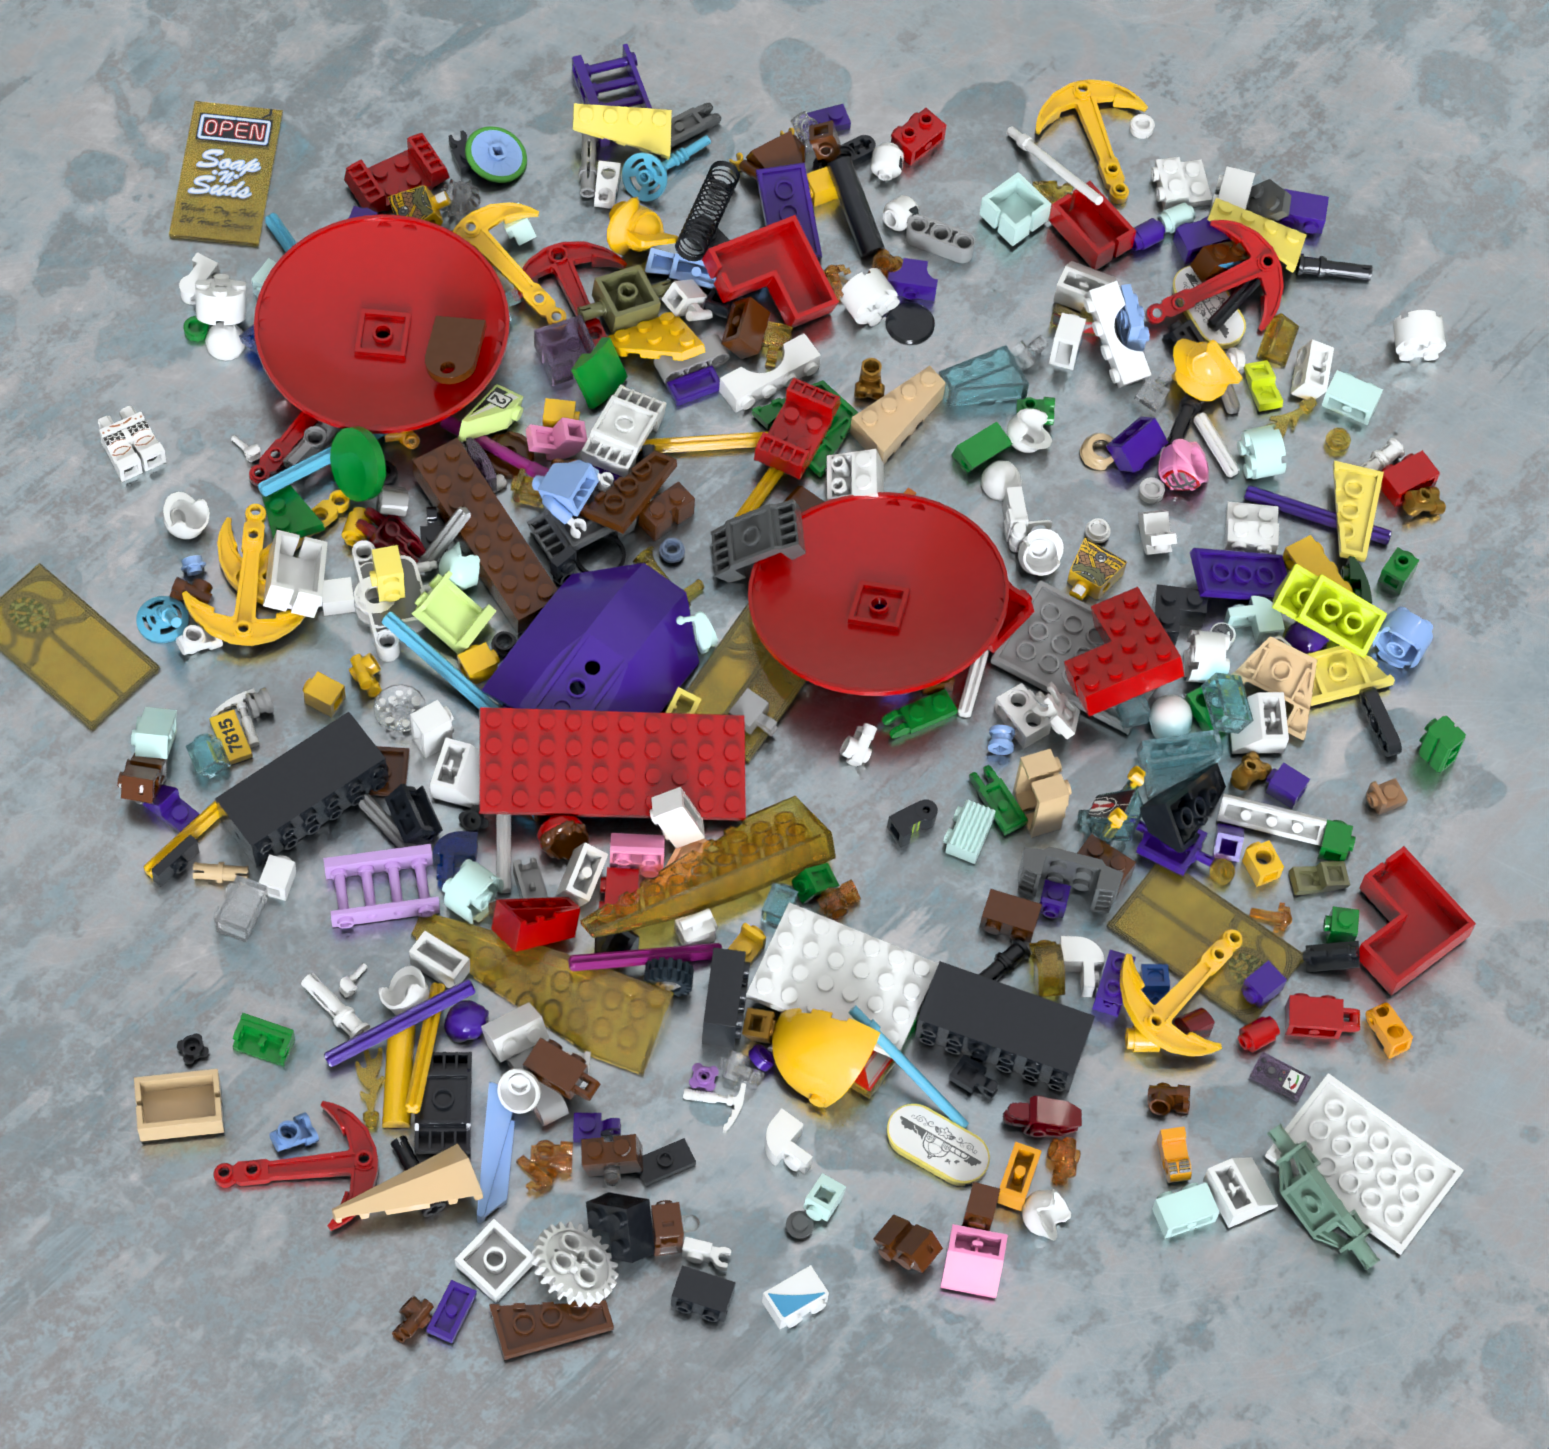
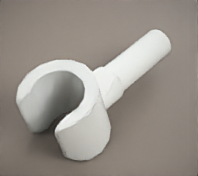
M236 435L232 436L231 440L244 451L249 462L260 459L262 456L260 454L261 449L257 443L248 447Z
M362 963L352 975L341 979L339 991L345 998H349L357 991L358 988L354 982L368 968L366 964Z

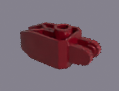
M367 507L364 511L365 516L377 525L378 528H375L365 519H358L355 524L357 529L370 538L368 541L374 545L375 549L398 545L400 556L411 557L416 563L419 561L416 557L420 558L425 553V548L419 537L398 516L388 515L385 517L376 509Z
M1041 1095L1030 1097L1026 1103H1010L1002 1116L1005 1121L1004 1123L1023 1127V1133L1032 1137H1062L1077 1132L1078 1127L1082 1126V1110L1069 1101L1046 1098Z

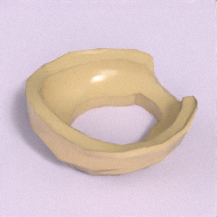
M1094 433L1088 436L1080 448V456L1084 464L1092 469L1106 470L1107 466L1114 462L1112 456L1104 458L1097 455L1093 451L1092 445L1097 440H1104L1110 443L1114 438L1104 433Z

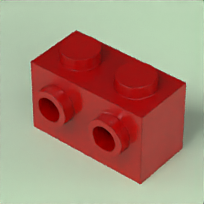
M924 108L919 113H914L902 127L898 126L893 130L891 143L899 147L904 154V161L911 166L945 139L947 125L929 109Z

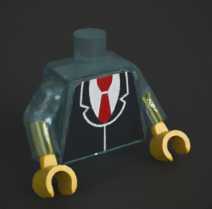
M1134 766L1127 775V778L1130 780L1127 781L1122 790L1099 794L1096 796L1090 809L1078 811V823L1080 825H1088L1091 833L1104 842L1111 840L1131 841L1142 817L1140 807L1143 805L1138 788L1143 785L1146 772L1139 766Z

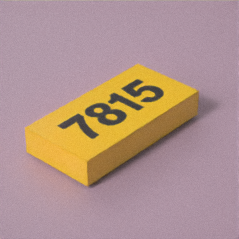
M234 709L209 718L227 766L253 757Z

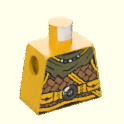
M423 185L388 197L394 215L414 217L439 226L443 223L440 209L451 204L445 191L433 195Z
M1084 538L1069 571L1067 582L1073 586L1069 595L1080 601H1083L1086 595L1094 599H1100L1124 575L1127 561Z

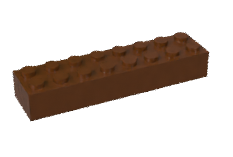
M455 438L414 459L413 476L432 505L437 507V512L445 524L458 507H466L471 512V517L457 534L455 540L459 541L460 547L466 556L477 555L479 557L480 578L516 633L519 634L529 627L558 589L459 439Z

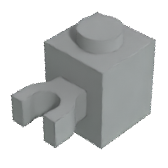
M748 688L729 711V715H744L745 732L749 735L753 733L757 726L770 736L778 729L776 726L777 721L766 716L769 712V702Z

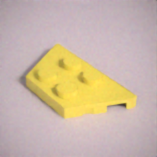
M1341 645L1307 654L1318 660L1311 706L1359 694L1361 690L1375 687L1376 689L1393 685L1395 681L1391 674L1387 676L1377 667L1378 663L1372 657L1366 655L1363 658Z

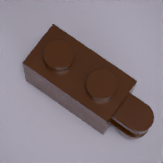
M540 1037L523 1063V1069L531 1072L539 1082L569 1100L577 1094L583 1099L591 1101L601 1084L588 1075V1066L585 1064L586 1060L576 1053L571 1055L562 1050L563 1047L552 1039L546 1041ZM583 1081L587 1083L585 1089L580 1088Z

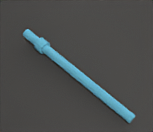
M856 1005L851 1008L848 1013L856 1021L881 1033L877 1041L881 1048L954 1123L966 1128L969 1122L880 1031L881 1027L874 1019L870 1020Z

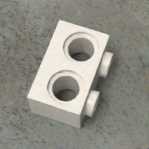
M1312 339L1298 350L1290 394L1313 402L1327 392L1334 351L1333 347Z
M1023 683L996 697L994 710L1005 725L1014 728V737L1024 749L1049 735L1051 724L1049 716H1039L1032 710L1033 705L1037 703L1035 694L1030 689L1027 690ZM1012 703H1020L1022 707H1016ZM1033 722L1038 726L1032 727L1029 726L1027 723Z

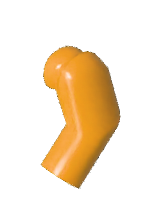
M413 431L390 433L384 436L385 443L399 441L409 449L417 448L420 443L418 435Z

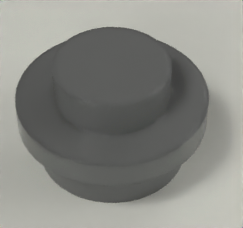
M795 1211L788 1216L786 1229L791 1236L805 1238L813 1231L814 1221L805 1211Z

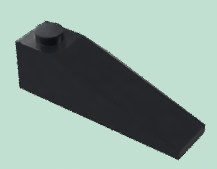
M1218 763L1209 765L1161 792L1140 807L1141 816L1148 832L1178 853L1184 852L1197 841L1199 837L1197 832L1200 826L1205 825L1208 821L1206 815L1210 808L1216 806L1226 788Z

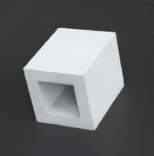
M351 577L324 580L322 599L319 607L323 606L324 616L355 612Z
M269 854L259 880L260 894L286 901L296 876L295 862L284 855L273 856Z

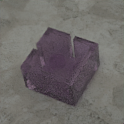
M581 315L534 330V347L541 363L544 364V369L552 386L573 380L572 367L582 353H591L595 348V344Z

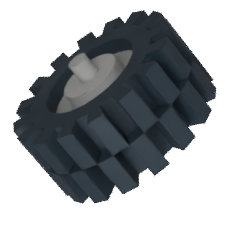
M659 957V960L654 958L645 964L643 987H646V990L651 991L653 994L659 993V996H664L665 994L668 997H673V995L679 997L682 994L687 995L692 991L693 966L689 965L687 961L682 963L681 959L673 960L671 957L668 959Z

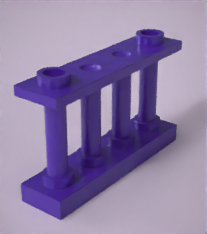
M623 44L621 58L589 65L588 63L584 64L581 55L572 57V73L584 104L620 107L640 105L641 108L652 109L636 67L638 65L634 52H630L628 44ZM626 67L629 75L628 77L600 84L592 83L590 79L593 74ZM633 86L636 96L607 103L599 102L597 98L600 93ZM597 138L600 148L610 146L609 139Z

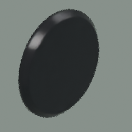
M903 302L888 312L885 325L890 336L896 341L914 345L926 341L932 335L935 328V320L932 313L925 306L915 302Z

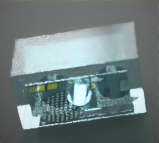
M1216 672L1201 685L1214 731L1239 734L1254 721L1241 676Z

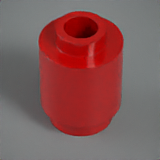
M1271 1016L1266 1018L1260 1017L1239 1029L1238 1041L1244 1050L1248 1049L1250 1052H1255L1275 1041L1276 1037L1280 1034V1030L1276 1021Z

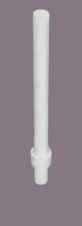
M1013 126L1007 129V135L1014 139L1017 146L1022 150L1029 151L1096 205H1100L1103 202V197L1038 147L1030 136L1025 133L1022 134Z

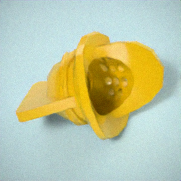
M638 197L615 204L609 213L610 222L607 228V243L616 254L624 256L629 249L641 252L653 246L673 244L677 241L678 236L664 233L660 217L651 209L640 205Z
M1183 338L1176 342L1173 350L1176 371L1172 374V379L1177 381L1178 385L1192 397L1201 401H1213L1224 394L1229 384H1238L1242 380L1240 373L1215 340L1212 339L1210 342L1198 343Z

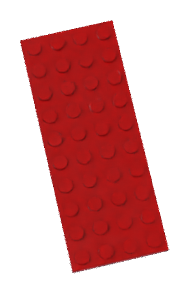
M480 707L479 814L651 818V798L681 787L703 820L744 821L746 819L744 715Z

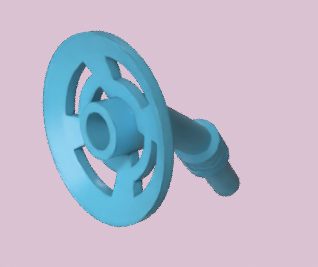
M705 135L686 148H679V151L676 150L670 154L669 160L666 159L663 162L650 153L641 152L632 155L627 159L622 170V180L626 190L631 196L638 197L640 201L647 202L659 198L667 186L666 171L673 166H680V163L683 164L685 161H688L691 155L711 144L710 138ZM642 158L644 159L643 162L637 164L635 168H632V165L635 161ZM643 165L646 166L645 169L639 171V169H640L641 166H643ZM635 176L638 184L642 186L640 191L634 187L631 177ZM656 181L654 185L649 186L650 182ZM659 184L661 185L655 193L649 194L650 190L655 189Z
M158 596L149 599L140 607L136 623L139 632L149 641L168 643L176 640V637L183 634L184 629L189 624V614L181 601L169 596ZM164 601L163 605H157L152 610L148 608L156 602ZM173 605H176L180 609L182 613V618L178 617L177 610ZM154 616L156 624L151 621L150 617ZM143 617H146L148 625L152 628L151 631L145 627ZM171 625L177 628L168 634H160L161 629H166Z

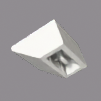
M1071 261L1065 266L1057 283L1053 301L1091 315L1085 309L1084 295L1092 289L1117 281V278Z
M877 449L827 455L828 501L848 495L879 497L878 492H884V464Z
M1259 692L1228 705L1227 709L1232 716L1231 720L1229 719L1232 754H1247L1251 751L1256 753H1284L1289 740L1284 692Z
M445 738L430 782L431 798L470 808L473 805H479V749L469 743Z
M1252 1157L1231 1158L1207 1169L1203 1182H1207L1228 1228L1278 1206Z

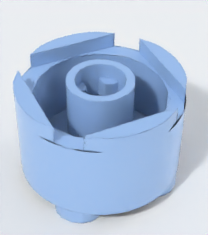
M1400 606L1386 616L1372 642L1373 647L1377 646L1379 649L1377 654L1388 664L1397 668L1411 665L1410 668H1413L1419 663L1433 640V625L1430 621L1422 619L1407 608Z

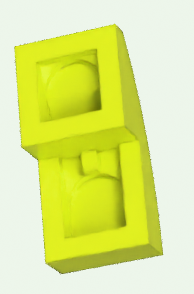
M1268 360L1245 364V376L1258 411L1282 408L1283 398L1275 385L1276 376Z

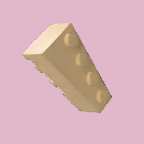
M928 366L853 416L850 434L865 450L877 449L885 465L892 453H895L901 447V443L908 435L910 436L916 430L917 425L922 420H925L944 397L946 382L931 366Z

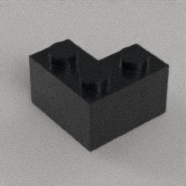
M1157 584L1152 610L1175 646L1180 625L1203 627L1207 613L1208 597H1200L1198 589Z
M608 1192L586 1201L589 1229L609 1232L612 1259L634 1263L655 1253L650 1199Z

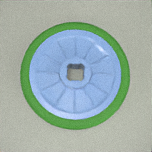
M493 126L483 127L474 131L466 142L465 154L469 165L479 176L486 180L497 183L510 182L517 179L526 168V150L521 141L508 130Z

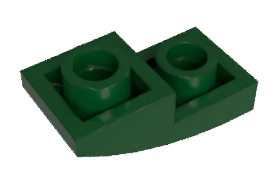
M1349 556L1346 566H1342L1341 577L1351 585L1355 595L1372 604L1371 589L1365 572L1356 558Z

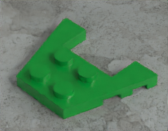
M824 380L812 385L839 396L841 404L828 432L808 466L820 478L827 470V455H835L850 431L852 417L858 414V411ZM777 398L772 400L771 404L763 407L757 406L752 409V415L768 429L773 425L786 398Z

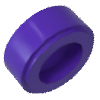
M756 1044L748 1052L751 1061L762 1071H768L775 1064V1059L771 1052L760 1044Z

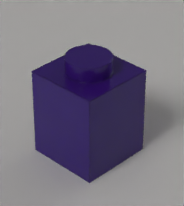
M1283 762L1278 770L1274 768L1267 777L1266 782L1269 785L1266 793L1293 809L1305 793L1310 778Z
M1268 960L1245 979L1241 990L1245 999L1260 1009L1283 990L1287 979Z

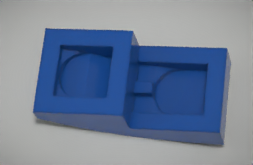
M1141 964V979L1145 984V987L1141 990L1149 1001L1156 1005L1170 990L1168 964Z

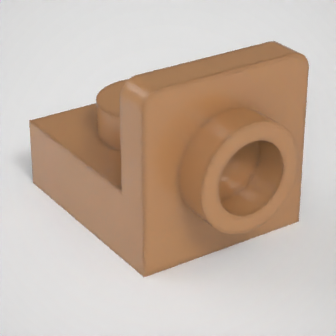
M1396 778L1379 785L1374 781L1370 783L1366 793L1368 804L1371 808H1375L1378 815L1403 806L1408 801Z

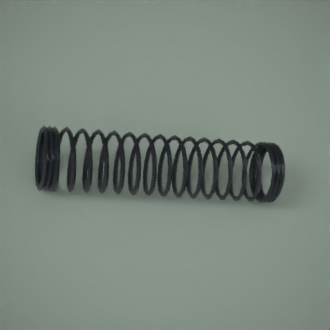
M714 162L704 179V183L675 243L677 253L685 260L700 261L709 248L740 178L738 169L730 162ZM718 166L728 167L735 173L736 178L726 170L712 169ZM712 172H726L732 176L734 183L728 177L721 174H713ZM714 176L724 177L727 180H729L730 184H727L722 180L715 179ZM710 186H714L718 190L711 189ZM707 191H711L718 196H723L724 199L722 200L716 195L709 194ZM705 196H709L710 198H712V199H714V200H716V201H721L722 204L719 205L717 202H715V201H713V200L706 199ZM703 201H707L708 203L714 206H718L720 209L717 210L711 205L704 204ZM701 206H705L706 208L712 211H716L718 214L715 215L709 210L702 209ZM699 211H703L705 214L714 216L715 219H711L707 215L700 214ZM696 216H701L705 220L712 221L713 224H709L704 220L698 219ZM694 221H698L699 223L705 226H709L711 229L708 230L702 225L695 224ZM692 226H696L697 228L703 231H707L709 234L706 235L699 230L693 229ZM689 231H694L696 234L705 236L706 239H702L697 235L691 234ZM686 238L696 246H702L703 249L691 248L685 243L684 239ZM690 239H693V240L697 241V242L700 243V244H696V243L692 242ZM680 240H682L684 245H686L689 249L700 252L703 251V253L696 255L687 252L682 247Z

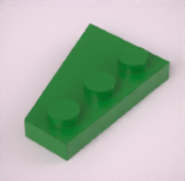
M291 485L267 497L262 495L273 539L277 530L300 535V538L325 530L322 521Z

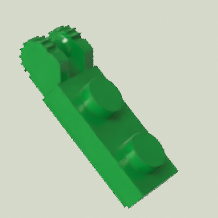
M946 689L886 714L882 717V722L884 725H891L903 720L904 723L894 727L889 732L890 736L896 739L908 733L913 734L956 715L957 708Z
M986 765L983 768L984 775L990 783L986 786L976 772L969 774L970 781L985 806L996 811L994 820L1004 835L1027 825L1028 818L1002 778L999 779L990 765Z

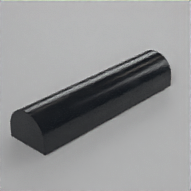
M846 156L832 161L828 164L827 168L860 256L864 257L883 251L885 249L851 157Z

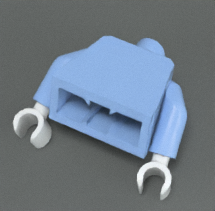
M575 460L569 463H554L546 476L536 475L534 477L532 486L534 490L539 491L543 505L564 525L566 523L571 526L570 534L578 539L581 536V532L576 527L586 531V522L583 519H574L572 516L579 515L597 483L598 489L606 492L611 488L614 477L609 472L600 474L599 470L594 468L591 463Z

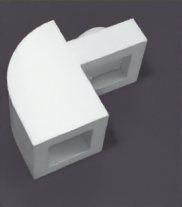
M1166 510L1138 512L1140 536L1145 553L1149 555L1172 552L1171 544H1177L1176 533L1170 532L1169 512Z
M1061 936L1058 945L1059 972H1080L1081 997H1092L1094 988L1099 987V973H1102L1105 963L1103 952L1096 943L1087 938Z
M782 1108L768 1125L765 1139L766 1155L775 1167L784 1159L785 1164L793 1171L799 1170L805 1175L811 1167L813 1156L795 1144L802 1135L804 1124Z

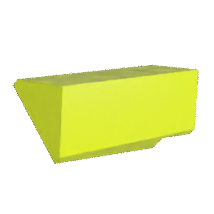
M1298 564L1292 567L1275 591L1272 608L1363 658L1366 656L1387 615L1384 611L1322 574L1316 576Z

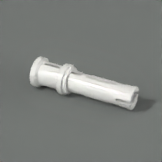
M1391 437L1380 450H1374L1370 455V459L1360 467L1382 471L1383 468L1396 458H1402L1405 455V450L1398 440Z
M315 973L309 974L303 979L301 986L334 1018V1025L338 1028L341 1027L350 1036L349 1040L371 1028L368 1023H363L355 1015V1010L352 1007L345 1006L321 982Z

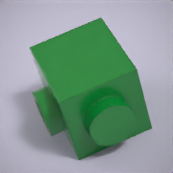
M1397 547L1383 567L1378 582L1400 594L1415 573L1419 559L1411 552Z
M1327 820L1317 859L1345 861L1348 851H1353L1356 840L1355 836H1351L1353 826L1341 820Z
M1332 907L1330 914L1325 915L1323 931H1327L1326 944L1356 940L1359 926L1358 909Z

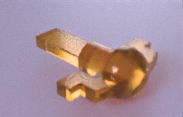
M844 264L829 265L823 271L826 277L830 278L838 301L841 302L840 296L843 297L844 294L838 273L843 271L845 276L850 274L851 271L850 268H845Z
M1280 902L1278 911L1283 913L1251 908L1250 918L1280 923V925H1274L1273 933L1285 932L1292 923L1290 907H1286L1285 903Z
M524 1155L516 1160L520 1167L538 1181L536 1184L532 1180L527 1183L525 1187L528 1190L534 1189L537 1192L550 1188L558 1176L557 1166L554 1164L547 1168L549 1173L546 1174Z

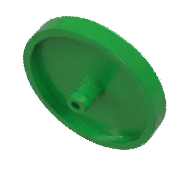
M354 426L342 429L335 436L330 452L331 469L339 489L349 499L356 502L371 500L379 495L385 482L386 464L382 448L375 436L364 427Z

